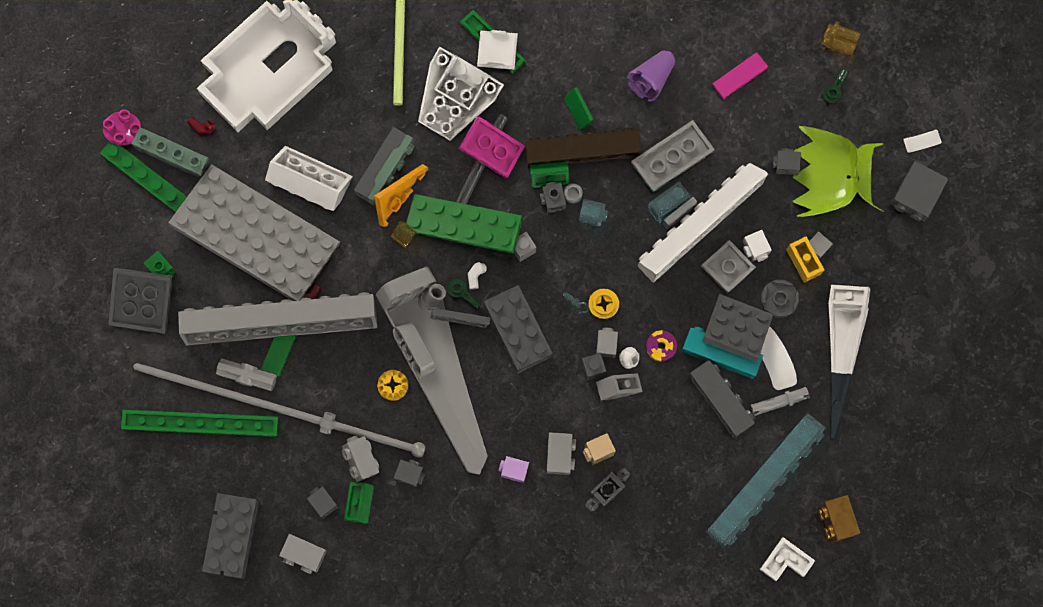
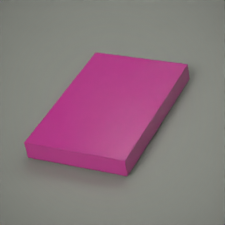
M479 116L476 117L459 147L461 151L505 179L508 178L525 148L523 144Z

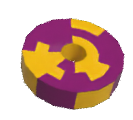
M656 331L647 340V353L655 361H667L676 353V339L667 331ZM663 343L665 345V348L660 349L658 347V344Z

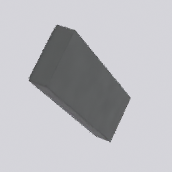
M433 308L430 314V318L484 328L490 324V317L437 308Z

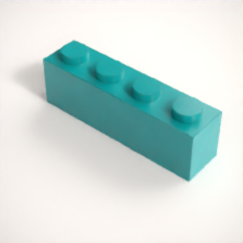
M700 327L690 328L681 352L706 362L710 360L711 363L714 362L719 367L751 379L756 377L763 358L762 354H760L757 362L703 342L706 330Z

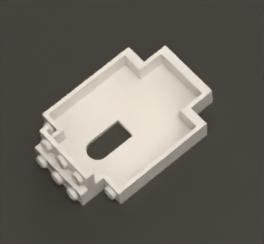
M284 0L285 9L282 12L275 4L271 5L266 1L201 60L203 66L212 75L197 90L237 132L244 128L253 118L268 130L332 71V61L324 53L336 43L335 33L331 28H325L321 24L323 23L316 14L312 15L309 12V7L303 1L300 3L298 0ZM286 41L294 42L297 45L296 54L275 73L262 62L282 43Z

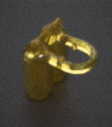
M836 22L834 25L829 24L827 31L824 33L825 37L822 44L827 45L829 49L852 56L860 32L839 25L840 22Z

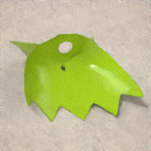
M799 126L801 131L809 136L813 142L794 150L795 152H801V157L810 163L808 167L799 172V175L793 176L795 180L809 189L807 193L793 200V203L806 207L811 211L799 214L797 217L822 214L844 207L853 200L856 193L874 206L871 199L872 155L874 148L883 145V143L865 144L857 149L849 139L812 127Z

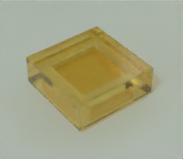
M400 221L391 237L406 248L415 236L416 231L405 222Z

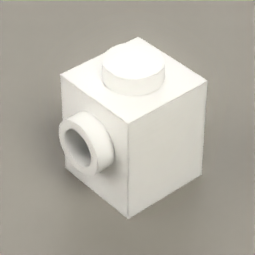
M762 230L744 237L742 241L745 246L743 247L744 253L747 258L750 257L752 262L755 260L760 262L768 258L771 248Z

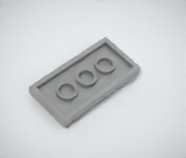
M692 120L632 160L631 164L652 193H654L712 154L715 149Z

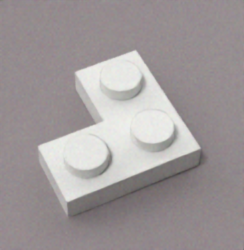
M782 537L759 570L774 581L778 580L787 566L804 577L815 560Z

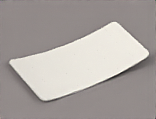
M938 130L904 139L908 153L942 143Z

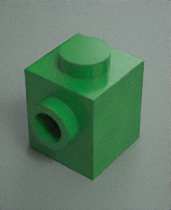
M159 251L144 262L145 266L154 274L172 276L173 278V274L176 272Z

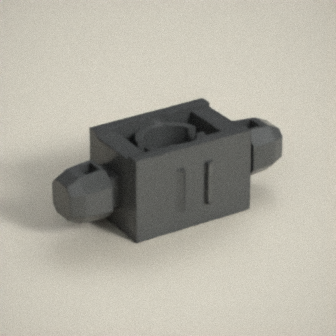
M625 468L616 473L617 476L611 472L590 492L593 499L590 498L585 505L590 512L599 507L598 504L604 508L625 488L622 481L625 482L630 475ZM613 483V493L610 495L605 494L602 497L600 494L603 493V486H611Z

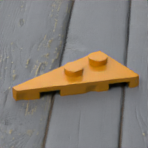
M420 165L374 195L380 226L385 228L389 224L386 220L392 212H398L401 205L413 192L411 189L417 179L421 181L428 170L427 166Z

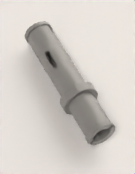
M803 387L792 392L786 391L783 395L751 404L750 406L755 417L780 407L793 406L794 403L809 399L810 397L807 388Z

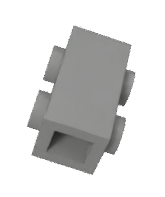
M356 435L347 439V443L342 446V454L344 459L348 460L352 478L359 482L379 473L378 461L373 457L371 444L366 440L365 436L358 438Z

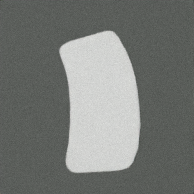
M769 326L760 354L763 355L762 359L770 375L773 387L776 390H782L792 387L797 383L796 373L783 343Z

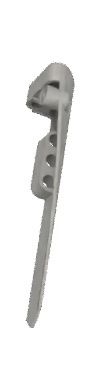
M424 267L387 282L376 293V297L394 328L393 336L465 469L469 473L480 475L488 455L463 377L449 322L430 318L433 308L445 310L443 298L446 295V291L443 286L436 284V280L429 267Z

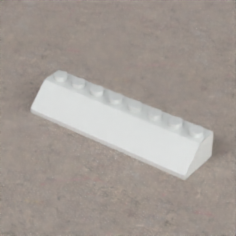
M751 163L746 167L744 165L739 167L735 172L736 176L732 179L730 177L721 184L723 187L719 191L715 189L708 196L709 200L707 202L699 203L694 208L695 212L691 216L687 214L680 221L682 224L677 229L674 226L667 232V238L663 241L661 239L652 246L654 249L650 253L646 251L639 258L638 267L654 283L764 183L768 173Z

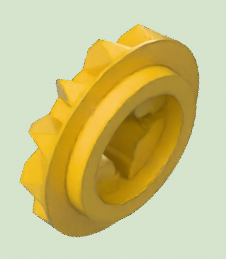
M609 289L596 290L589 298V309L592 315L599 319H608L618 311V297ZM602 297L605 302H609V305L606 306V311H604L602 306H596L601 303Z
M390 370L384 372L378 380V391L387 400H399L408 390V380L400 371ZM392 377L395 383L401 384L395 386L394 393H392L391 387L384 386L391 383Z

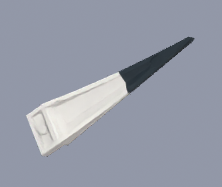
M831 285L829 319L832 377L831 438L833 440L836 439L869 310V287Z

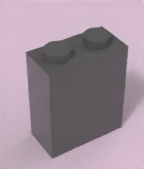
M914 161L891 205L900 212L905 211L910 214L913 219L925 222L945 187L948 178Z

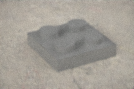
M730 240L701 266L727 294L756 268Z

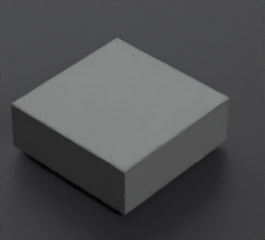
M819 231L809 241L819 259L833 244Z

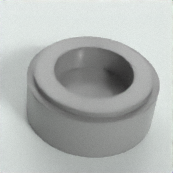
M569 184L565 187L564 197L568 203L575 204L581 200L583 191L579 185Z

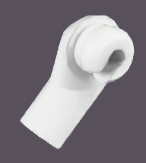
M475 263L468 272L470 290L479 289L478 276L487 270L484 263Z

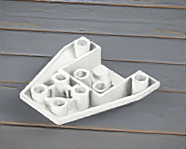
M439 47L430 62L418 122L451 141L496 100L504 84L462 58Z

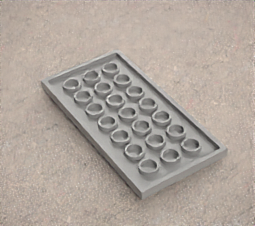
M212 164L168 222V225L292 301H300L340 244V241Z

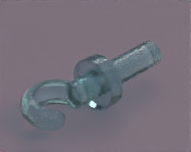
M567 292L563 294L572 302V306L580 307V305H585L586 311H583V314L588 312L589 306L587 303L579 302V298H574Z

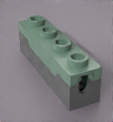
M141 127L131 143L135 150L199 179L202 178L211 165L208 157Z
M393 127L354 189L355 195L375 206L374 195L393 183L395 179L394 174L397 170L400 171L405 163V156L407 154L410 155L415 146L413 145V138Z

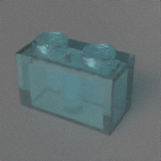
M679 181L649 202L647 209L655 220L660 223L686 203L691 196Z

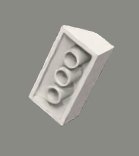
M284 146L270 161L265 181L288 190L292 194L299 195L307 201L321 205L325 209L334 211L340 204L353 176Z

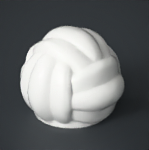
M627 347L619 354V361L624 368L630 369L638 364L639 353L635 348Z

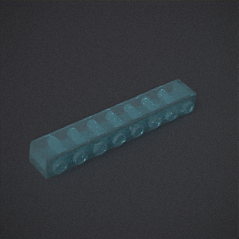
M807 413L709 527L706 533L723 548L727 544L731 546L738 538L735 536L739 530L743 532L750 524L748 519L752 515L755 517L763 509L760 505L764 500L768 502L774 496L773 490L777 485L781 487L788 479L785 477L789 471L793 473L800 465L798 460L802 456L804 458L808 456L813 450L810 446L814 442L819 443L825 436L822 432L826 428Z

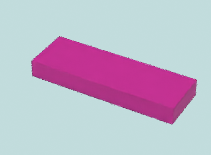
M756 52L715 81L712 87L724 100L765 71L768 66Z

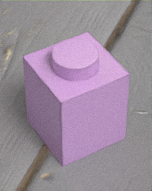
M506 456L505 461L501 460L499 472H502L501 477L524 483L529 462Z

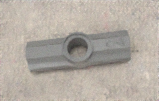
M222 358L218 363L216 372L217 375L235 380L239 384L248 387L255 386L271 392L275 387L277 375L258 370L257 367L252 365L238 364Z

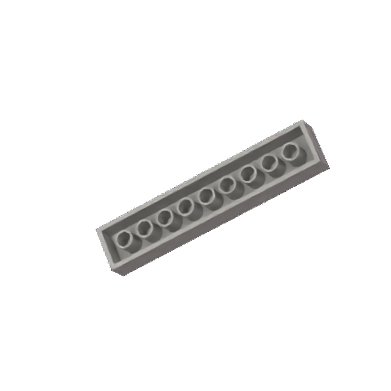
M366 292L359 293L357 296L342 294L335 298L322 296L319 299L302 298L300 301L286 299L279 303L265 301L257 305L244 303L242 306L235 307L234 305H224L223 308L209 306L204 307L202 310L187 308L184 311L178 312L179 334L186 346L378 328L374 296Z

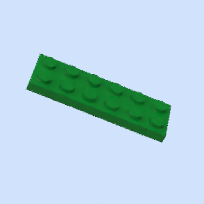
M414 194L404 230L410 233L514 254L523 217L522 215Z

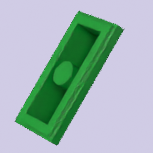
M576 87L565 96L564 101L579 130H583L592 126L593 117Z
M566 161L530 165L532 188L545 187L547 183L551 182L561 183V185L569 184V168Z
M350 482L344 521L368 524L374 489L373 485Z

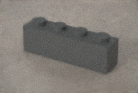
M708 360L689 374V378L731 436L736 438L755 424L753 421L755 418L749 410L744 409L740 396L738 394L734 395L730 388L732 386L729 381L720 376L718 366Z

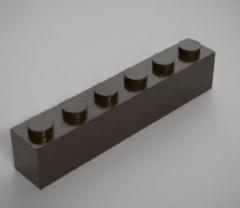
M625 128L619 132L606 130L604 133L599 134L587 132L585 135L579 136L577 134H568L566 137L553 135L549 136L548 139L534 137L525 142L528 168L534 164L564 161L570 164L638 157L641 153L639 131L633 128Z

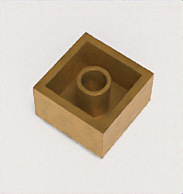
M848 495L819 505L818 515L821 521L824 520L826 526L824 533L827 540L830 539L831 543L860 534Z

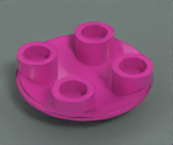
M123 109L120 112L111 114L104 120L103 133L113 144L128 145L132 143L141 124L135 115Z

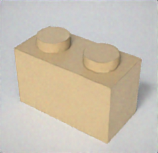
M608 433L587 442L583 451L586 461H591L592 465L615 454V448Z

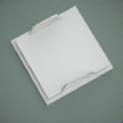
M480 30L477 67L514 69L518 33Z

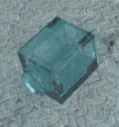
M584 199L579 222L601 227L602 221L606 222L608 211L605 210L606 204Z

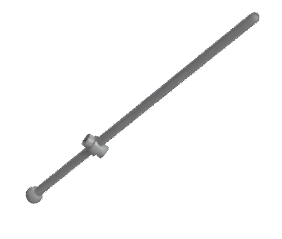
M136 363L133 366L134 370L319 424L321 426L320 432L325 434H331L332 429H336L359 437L365 436L366 439L410 451L413 456L419 458L423 457L426 447L420 442L410 444L336 422V415L333 413L325 412L324 417H319Z

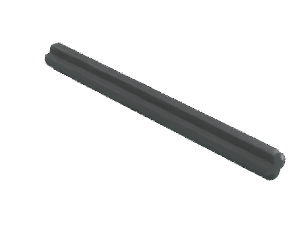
M498 114L493 126L502 131L507 122V117ZM477 160L456 201L457 203H468L485 165Z

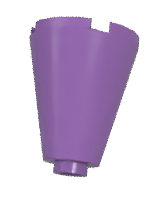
M661 51L630 71L626 78H629L630 82L628 85L631 90L642 99L645 96L649 98L647 101H655L675 65L674 55L669 51Z

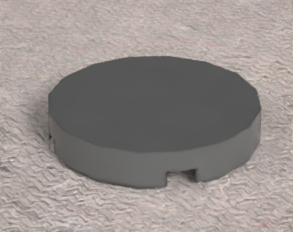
M774 280L768 283L761 293L763 309L773 314V317L784 318L791 315L799 303L798 291L791 282L786 280Z

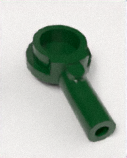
M842 69L834 84L827 86L823 90L822 94L826 102L832 104L840 100V87L847 77L848 71Z
M454 279L449 283L448 292L452 297L463 298L476 310L481 306L467 292L464 281Z

